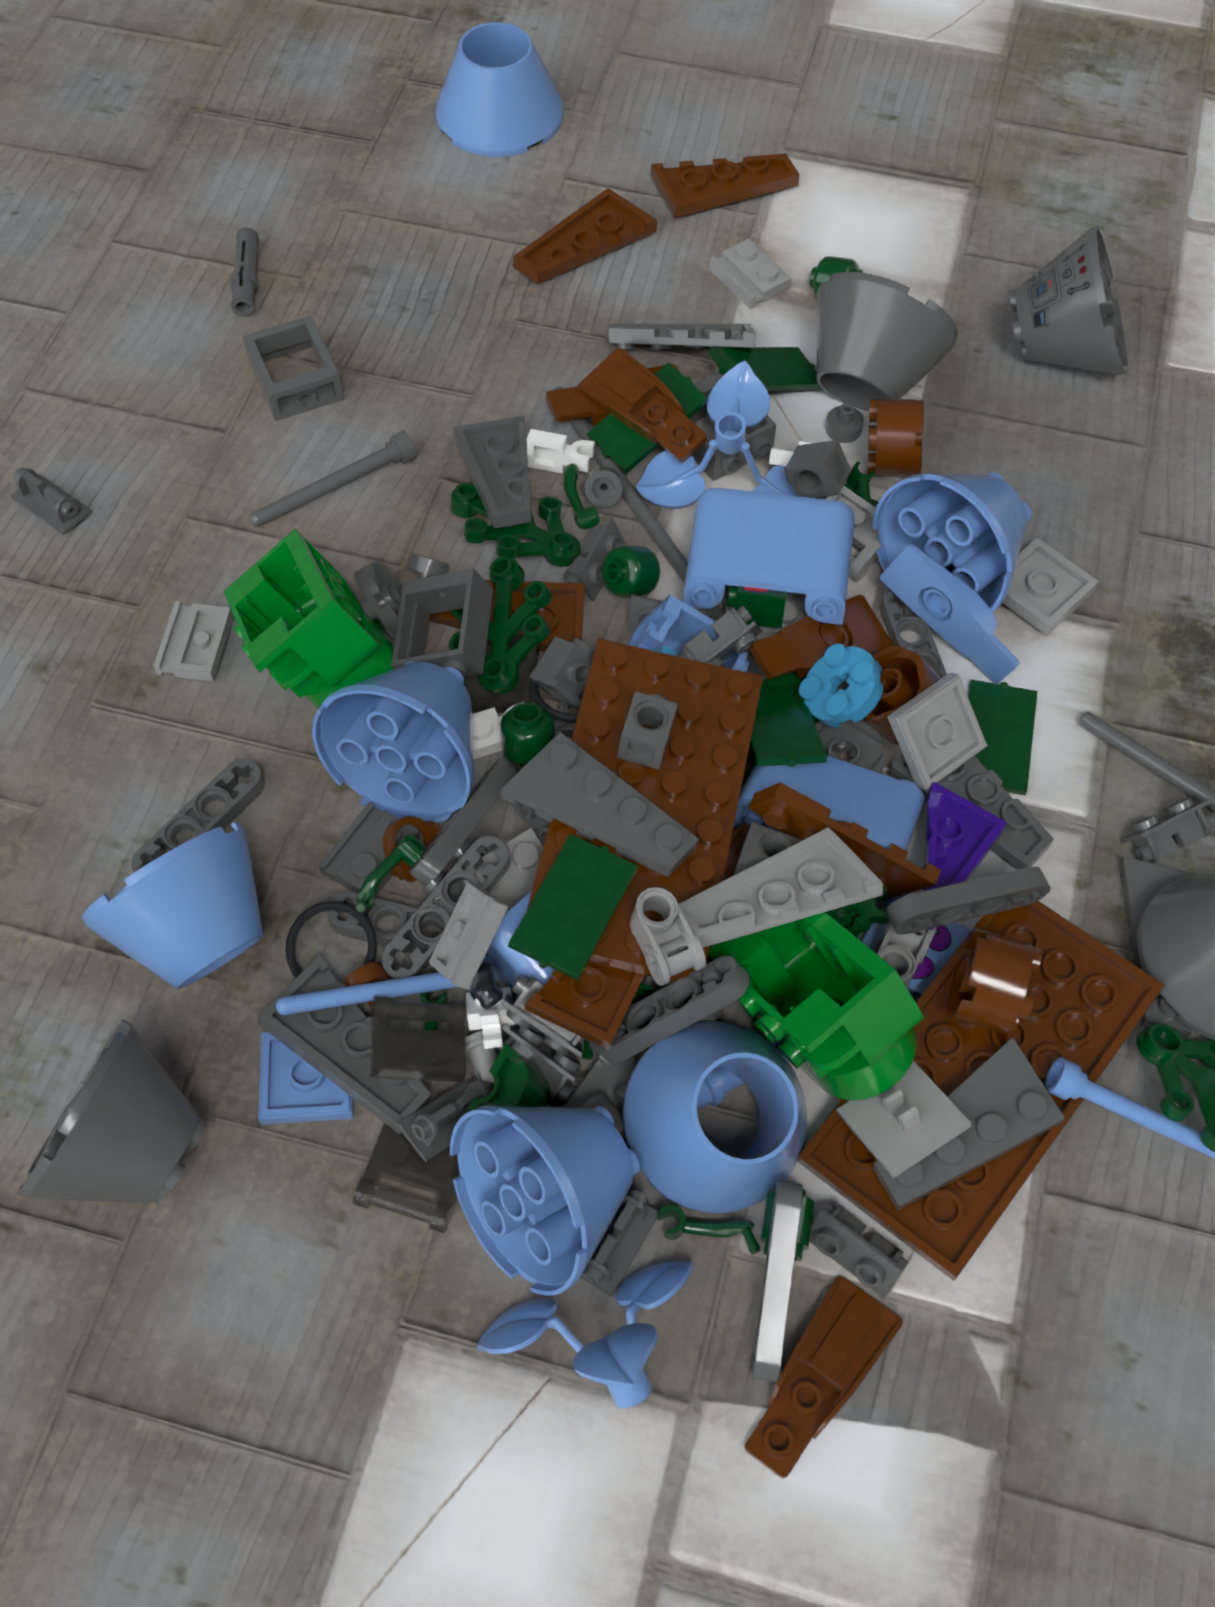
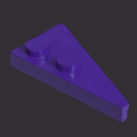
M935 782L931 785L927 796L925 864L928 862L941 869L937 884L924 888L923 891L968 881L1001 836L1007 824L1006 821Z

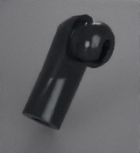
M491 963L480 965L470 987L471 997L473 1000L477 999L484 1009H490L503 998L502 990L495 985L500 978L499 969Z

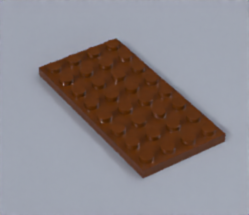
M598 638L571 741L699 838L697 848L668 878L616 853L615 847L596 838L592 842L576 834L577 829L556 819L549 823L527 909L570 834L598 847L607 846L610 853L638 865L636 874L589 962L652 976L646 964L645 956L630 928L631 916L640 894L648 888H664L673 894L679 904L723 881L763 676ZM635 691L647 695L656 694L668 701L678 703L659 770L617 758L621 734ZM641 725L647 729H655L649 725ZM649 910L643 912L651 921H664L662 915L656 911ZM707 946V947H704V948H703L704 953H705L706 963H707V958H708V953H709V948H710V946ZM691 968L671 976L670 981L675 982L680 978L689 977L690 973L695 970Z
M1040 901L1023 907L981 917L974 928L1032 944L1033 947L1042 949L1039 969L1035 976L1031 975L1028 990L1034 992V1002L1030 1015L1027 1019L1019 1018L1014 1033L1009 1032L1007 1034L950 1018L949 1015L953 1010L949 1009V998L958 961L963 962L965 957L970 955L972 951L963 948L966 937L916 1002L924 1019L914 1027L917 1045L913 1061L948 1097L1013 1037L1043 1085L1049 1068L1059 1057L1080 1065L1081 1071L1087 1074V1080L1096 1083L1165 985ZM1050 1094L1065 1117L1062 1124L898 1211L873 1170V1165L878 1160L837 1114L836 1109L850 1100L841 1099L798 1155V1162L951 1280L955 1281L1084 1099L1079 1097L1077 1099L1069 1098L1063 1100Z

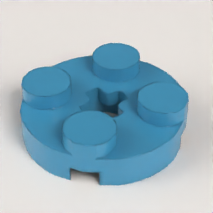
M834 644L825 651L824 656L813 665L807 677L801 682L799 694L804 699L810 713L822 724L829 727H842L839 723L850 719L855 723L865 718L875 708L882 696L884 686L880 682V672L883 673L882 668L866 650L855 646L845 647L842 644ZM846 681L849 684L845 691L839 689L836 692L842 682Z

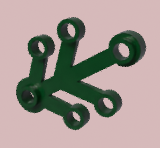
M469 483L457 485L451 493L450 509L452 513L462 518H470L478 514L489 518L475 486ZM553 496L543 497L539 502L538 515L546 521L548 532L536 526L532 511L531 522L517 524L512 527L494 529L492 525L488 526L487 522L480 518H471L465 522L464 538L468 542L476 544L482 543L485 540H497L496 554L498 557L506 556L515 559L524 556L545 555V559L550 564L564 567L573 563L574 559L578 557L581 547L576 537L564 531L560 519L562 502ZM518 538H528L533 542L520 543Z
M501 556L496 558L490 565V579L496 586L494 622L489 620L487 639L492 642L491 656L485 653L483 674H479L481 685L488 692L496 694H506L516 687L519 681L518 664L537 643L544 641L548 637L550 626L541 615L535 613L547 606L552 598V593L544 582L533 581L524 590L526 600L511 616L512 592L518 589L524 582L525 572L514 558ZM463 608L452 610V615L461 624ZM539 626V628L536 631L532 632L534 628ZM522 629L525 635L509 650V642ZM460 631L455 633L449 641V648L451 650L458 649Z
M1156 1023L1144 1028L1137 1036L1136 1044L1145 1060L1157 1067L1166 1093L1160 1102L1161 1111L1173 1121H1183L1194 1109V1101L1184 1091L1180 1073L1191 1082L1206 1126L1200 1133V1139L1209 1150L1215 1152V1040L1210 1039L1208 1042L1183 1040L1177 1030L1163 1023ZM1191 1059H1200L1207 1068L1200 1067Z

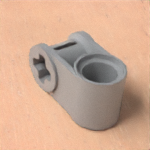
M658 887L648 888L643 891L636 901L630 920V928L645 956L648 969L657 984L660 986L670 982L671 976L693 968L698 971L705 968L706 958L700 940L691 930L673 894L664 888ZM649 910L656 911L662 915L664 921H651L643 912Z
M891 923L886 928L877 955L896 969L907 989L918 964H921L937 927H934L933 930L926 929L902 935L895 933Z

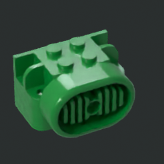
M296 528L224 590L237 623L234 626V630L245 642L241 647L252 660L254 667L260 672L267 668L270 670L272 678L284 690L291 689L299 698L305 696L317 708L333 692L394 669L391 667L394 647L377 619L372 620L368 617L347 580Z
M826 912L714 944L709 949L708 958L711 961L722 956H731L748 971L750 976L748 988L737 999V1002L751 1017L756 1015L758 1019L753 1024L764 1038L771 1044L779 1041L781 1045L778 1048L796 1069L800 1067L826 1093L833 1097L850 1101L873 1098L896 1085L909 1070L915 1057L917 1045L914 1027L924 1019L921 1010L896 969Z

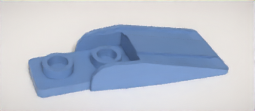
M908 545L880 575V580L944 640L966 658L968 657L993 683L998 684L1020 664L1019 660L993 634L997 628V619L979 594L916 546Z

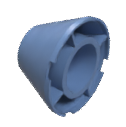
M491 22L475 26L462 36L435 106L438 128L441 133L445 132L452 138L453 145L464 151L488 157L519 155L528 152V146L541 140L545 144L559 130L564 115L561 95L531 38L523 29L502 22Z
M233 822L231 826L235 831L225 833L222 827L219 826L170 850L125 878L124 881L127 885L113 899L110 900L107 894L99 897L82 914V921L88 929L177 990L207 976L245 952L264 936L245 828L240 822Z
M717 1021L699 1022L656 1042L636 1064L624 1095L622 1110L623 1129L628 1148L637 1155L640 1169L652 1187L667 1199L688 1209L707 1213H727L746 1209L766 1199L768 1193L775 1192L777 1181L785 1182L798 1162V1155L804 1147L807 1130V1109L803 1090L795 1071L785 1056L763 1036L743 1026ZM713 1069L727 1071L739 1077L750 1088L757 1101L759 1109L758 1132L750 1148L739 1158L731 1157L718 1150L705 1136L699 1123L697 1113L699 1090L703 1081Z

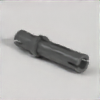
M247 227L241 228L236 234L235 270L230 277V287L233 291L232 311L240 316H248L253 313L254 294L258 290V278L255 274L259 237H257L258 233L254 229Z

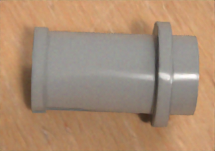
M479 1031L467 1036L462 1041L464 1045L462 1054L463 1057L469 1058L477 1080L479 1082L487 1081L493 1088L494 1078L489 1070L497 1058L495 1048L484 1049L483 1031Z

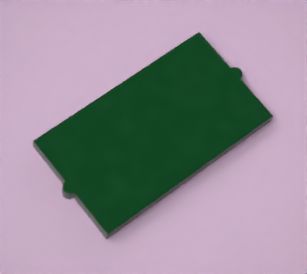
M799 347L711 348L709 351V355L719 368L718 372L722 375H725L737 364L746 361L767 391L823 390L817 382L815 365L808 361Z
M669 362L654 374L674 394L688 418L692 417L709 402L708 398L693 385L691 377H684ZM611 414L606 416L587 433L588 438L594 441L602 450L603 457L605 459L610 458L626 474L659 446L658 443L654 444Z
M971 679L968 698L987 744V747L974 756L988 771L993 770L1003 781L1001 786L1006 792L1026 796L1038 691L1008 686L1006 682L995 684Z
M764 685L760 690L750 741L756 766L788 765L789 767H795L796 764L826 763V751L810 710L799 694V686L770 687L769 685Z
M570 834L509 941L508 947L538 961L540 968L548 966L579 981L636 874L638 865L610 853L607 846L598 847Z

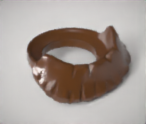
M403 816L393 820L383 835V850L386 858L393 852V848L396 845V834L404 825L416 827L421 832L426 847L441 830V827L433 821L425 822L416 816ZM403 860L392 869L391 875L394 877L399 876L400 880L405 879L406 882H416L417 880L409 873L411 867Z

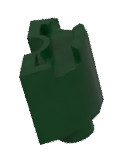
M505 1043L489 1070L494 1078L493 1090L484 1098L474 1097L466 1113L480 1106L545 1107L551 1093L549 1082L543 1077L541 1070L534 1063Z

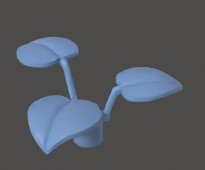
M746 361L730 369L716 383L709 394L707 412L711 421L715 423V439L709 442V448L701 463L696 467L693 456H690L685 462L681 463L665 450L650 461L642 478L636 485L638 493L655 505L673 509L688 507L698 501L699 496L705 491V481L699 473L706 469L715 450L719 449L725 454L743 452L754 479L760 484L753 489V492L797 496L792 485L787 480L784 470L786 466L777 465L772 467L764 479L750 452V445L746 442V428H751L761 423L768 415L770 409L769 393Z
M692 1261L660 1262L641 1268L629 1275L620 1284L615 1293L617 1303L627 1306V1325L618 1328L611 1335H605L603 1339L593 1341L586 1346L577 1339L558 1317L552 1316L557 1310L554 1300L537 1298L516 1304L497 1317L479 1340L478 1352L480 1353L482 1350L490 1354L515 1352L535 1342L545 1332L546 1328L555 1329L577 1352L572 1365L579 1376L606 1384L618 1408L635 1406L644 1401L652 1391L651 1383L643 1367L654 1350L658 1339L655 1327L649 1323H636V1315L640 1308H656L673 1297L694 1269V1264Z

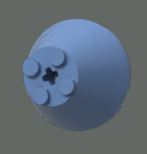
M989 472L986 475L917 474L909 476L890 487L881 497L876 507L873 530L878 529V538L881 548L876 550L882 569L885 571L908 545H914L976 591L992 612H994L1002 604L1010 588L1027 522L1030 521L1032 513L1030 507L1022 501L1016 490L996 472Z
M408 661L404 666L333 692L318 708L312 725L314 747L328 774L339 786L345 782L350 788L361 795L362 799L359 803L365 807L370 802L381 812L386 811L397 818L416 816L425 822L433 821L435 823L449 819L453 812L463 808L472 792L474 784L472 701L466 687L463 685V675L453 667L443 668L428 662Z
M480 1106L467 1112L458 1120L450 1141V1155L454 1156L457 1154L460 1175L453 1179L455 1191L463 1213L476 1238L490 1258L507 1276L512 1279L520 1275L528 1282L534 1284L530 1287L531 1292L545 1296L560 1294L579 1280L632 1185L633 1176L640 1170L637 1155L626 1146L622 1136L614 1126L611 1114L601 1106L594 1109Z

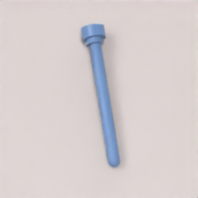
M485 955L481 964H493L489 955ZM440 972L285 996L277 1000L275 1007L279 1014L290 1015L459 986L453 985L451 980L445 978Z
M1059 1057L1049 1068L1044 1086L1050 1094L1063 1100L1081 1097L1215 1159V1152L1209 1150L1202 1143L1200 1131L1178 1121H1173L1159 1112L1087 1080V1074L1081 1071L1080 1065Z

